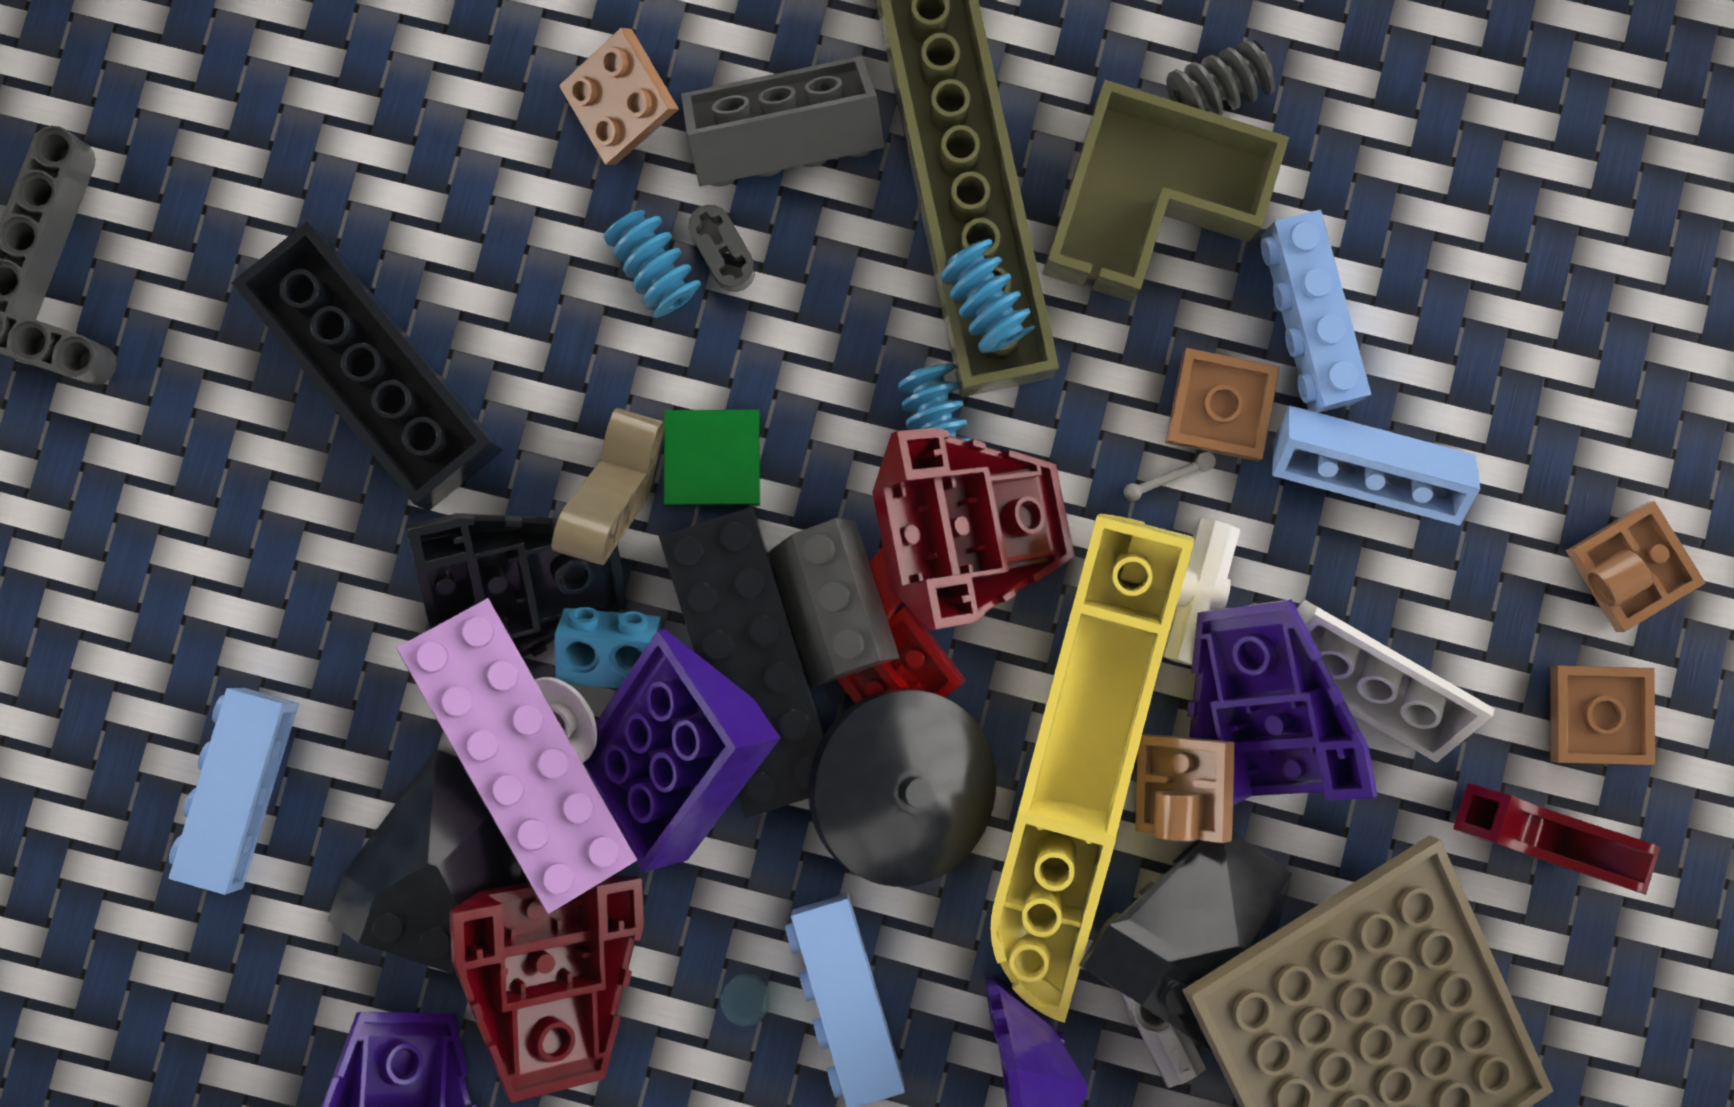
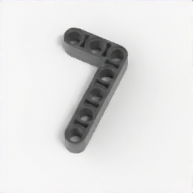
M51 125L39 130L32 139L0 222V354L89 385H100L110 380L116 371L117 362L111 349L82 335L36 320L96 161L94 151L88 144L64 128ZM69 147L66 157L59 161L62 150ZM52 190L51 198L42 205L43 197ZM35 234L34 242L26 249V241L31 235ZM17 278V286L9 294V285ZM45 336V346L42 351L36 354V344L39 339ZM89 351L90 361L86 367L80 369V359L83 354Z

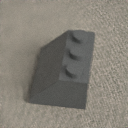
M834 518L790 535L768 552L810 688L899 659L855 520Z

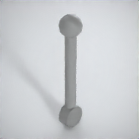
M1203 452L1196 457L1194 462L1142 484L1130 483L1126 485L1123 491L1124 497L1128 501L1135 502L1141 498L1142 493L1194 471L1206 472L1211 470L1216 464V459L1212 453Z

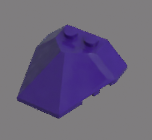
M1292 599L1198 612L1191 673L1196 674L1193 700L1188 702L1187 717L1191 718L1189 738L1235 742L1233 805L1251 796L1324 792L1325 801L1377 797L1368 744Z
M995 977L984 978L991 1027L1000 1052L1007 1107H1081L1088 1094L1087 1083L1066 1049L1063 1032H1056L1049 1018L1031 1007Z
M357 1012L321 1107H477V1104H472L465 1079V1075L469 1073L454 1013Z

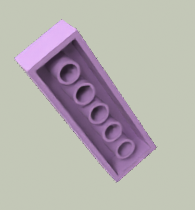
M488 598L396 647L548 914L637 861Z

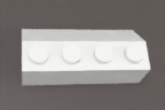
M1304 600L1297 608L1351 713L1434 762L1440 761L1493 717L1495 710L1493 707L1307 600Z

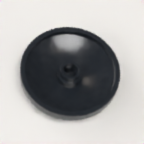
M899 688L877 692L861 699L845 710L834 721L822 738L816 750L809 776L808 798L811 818L815 830L827 851L842 866L854 874L884 886L909 887L924 884L953 870L978 844L986 830L994 807L996 769L991 748L981 728L963 708L943 696L917 689Z

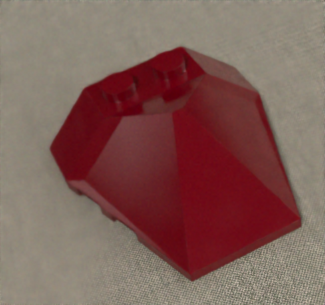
M939 428L903 430L891 433L872 494L891 590L929 631L975 623L984 617V613L1000 603L1007 602L1016 596V592L1028 584L1039 581L1075 557L1056 464L1012 450L1002 452L986 447L985 442L976 439L962 440L949 436V431Z
M612 875L549 914L545 911L529 882L482 890L450 910L452 964L507 1099L513 1103L605 1079L621 1018L616 1015L623 987L629 986L632 971L628 969L635 940L640 941L644 928L642 878L639 876Z

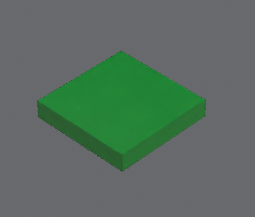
M664 410V505L760 506V410Z

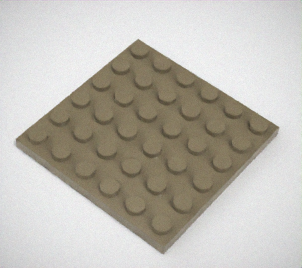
M1430 835L1183 989V993L1239 1107H1531L1553 1092L1552 1086L1443 843L1440 839Z

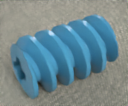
M645 210L630 212L611 225L603 238L607 245L614 247L613 254L617 261L624 263L623 271L626 276L635 278L633 287L636 292L645 294L642 301L645 307L655 310L652 317L659 318L687 303L702 285L699 280L688 283L683 281L692 270L689 264L678 267L674 266L673 263L682 255L680 248L664 250V247L672 239V235L670 232L655 235L654 231L662 224L660 216L645 219Z
M991 239L979 241L953 255L944 264L947 267L940 275L943 284H956L950 291L952 301H966L959 309L961 318H975L969 326V333L973 336L985 335L978 344V349L981 353L1000 350L1022 338L1035 328V326L1023 328L1021 325L1024 319L1031 313L1029 308L1014 311L1011 307L1021 296L1020 291L1004 293L1002 290L1012 278L1010 273L998 276L993 274L995 268L1002 262L1001 257L985 259L983 255L993 244Z
M954 363L938 364L912 371L908 377L898 383L900 392L913 394L902 402L903 410L916 413L906 420V427L908 429L939 428L949 431V436L966 441L971 440V438L956 436L955 433L967 425V419L952 418V412L964 406L961 400L948 399V394L960 387L959 382L944 380V375L956 369Z

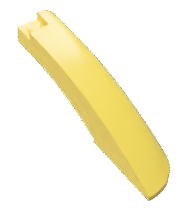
M1098 514L1096 517L991 914L990 930L994 955L997 964L1000 963L1006 976L1011 981L1012 989L1031 1007L1065 1023L1081 967L1079 964L1085 953L1113 853L1153 690L1195 542L1192 536L1146 525L1142 521L1108 514Z

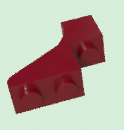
M1467 783L1453 827L1454 830L1644 895L1647 894L1661 848L1655 844L1551 811L1512 795Z

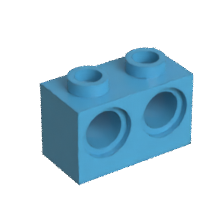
M589 607L564 608L555 632L556 679L571 685L618 689L656 631L661 630V616H649L636 611L625 613L596 611Z

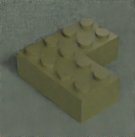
M1105 80L1094 107L1042 274L1081 287L1086 279L1094 281L1091 290L1132 302L1141 290L1163 216L1249 242L1262 228L1289 137Z

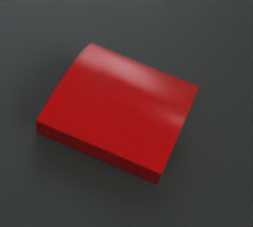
M907 606L894 614L888 622L899 659L837 679L854 703L877 692L899 688L917 689L946 697L966 681L924 624Z

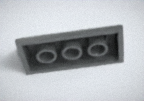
M863 56L681 93L688 141L700 187L706 185L726 186L739 178L754 175L761 177L773 176L782 169L801 165L816 167L830 159L844 156L863 157L872 153L873 150L885 148L877 94Z

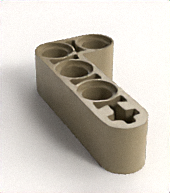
M616 408L613 411L605 434L601 460L560 513L552 538V551L599 565L606 563L648 498L663 436L664 422L662 420Z

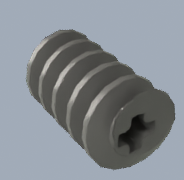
M1248 40L1242 41L1237 44L1235 49L1228 47L1220 51L1218 57L1209 55L1203 58L1201 64L1196 62L1190 63L1185 66L1184 72L1176 69L1168 73L1166 79L1170 100L1201 110H1205L1208 107L1211 113L1223 115L1222 100H1225L1232 110L1240 108L1239 93L1241 92L1250 103L1256 101L1258 98L1257 85L1260 86L1263 93L1267 96L1275 92L1271 61L1264 47L1256 40L1253 42Z

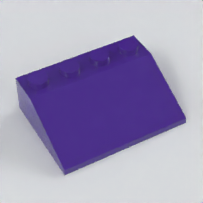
M666 629L656 631L597 720V742L590 758L582 764L637 858L636 862L644 873L688 861L780 740V736L751 696Z

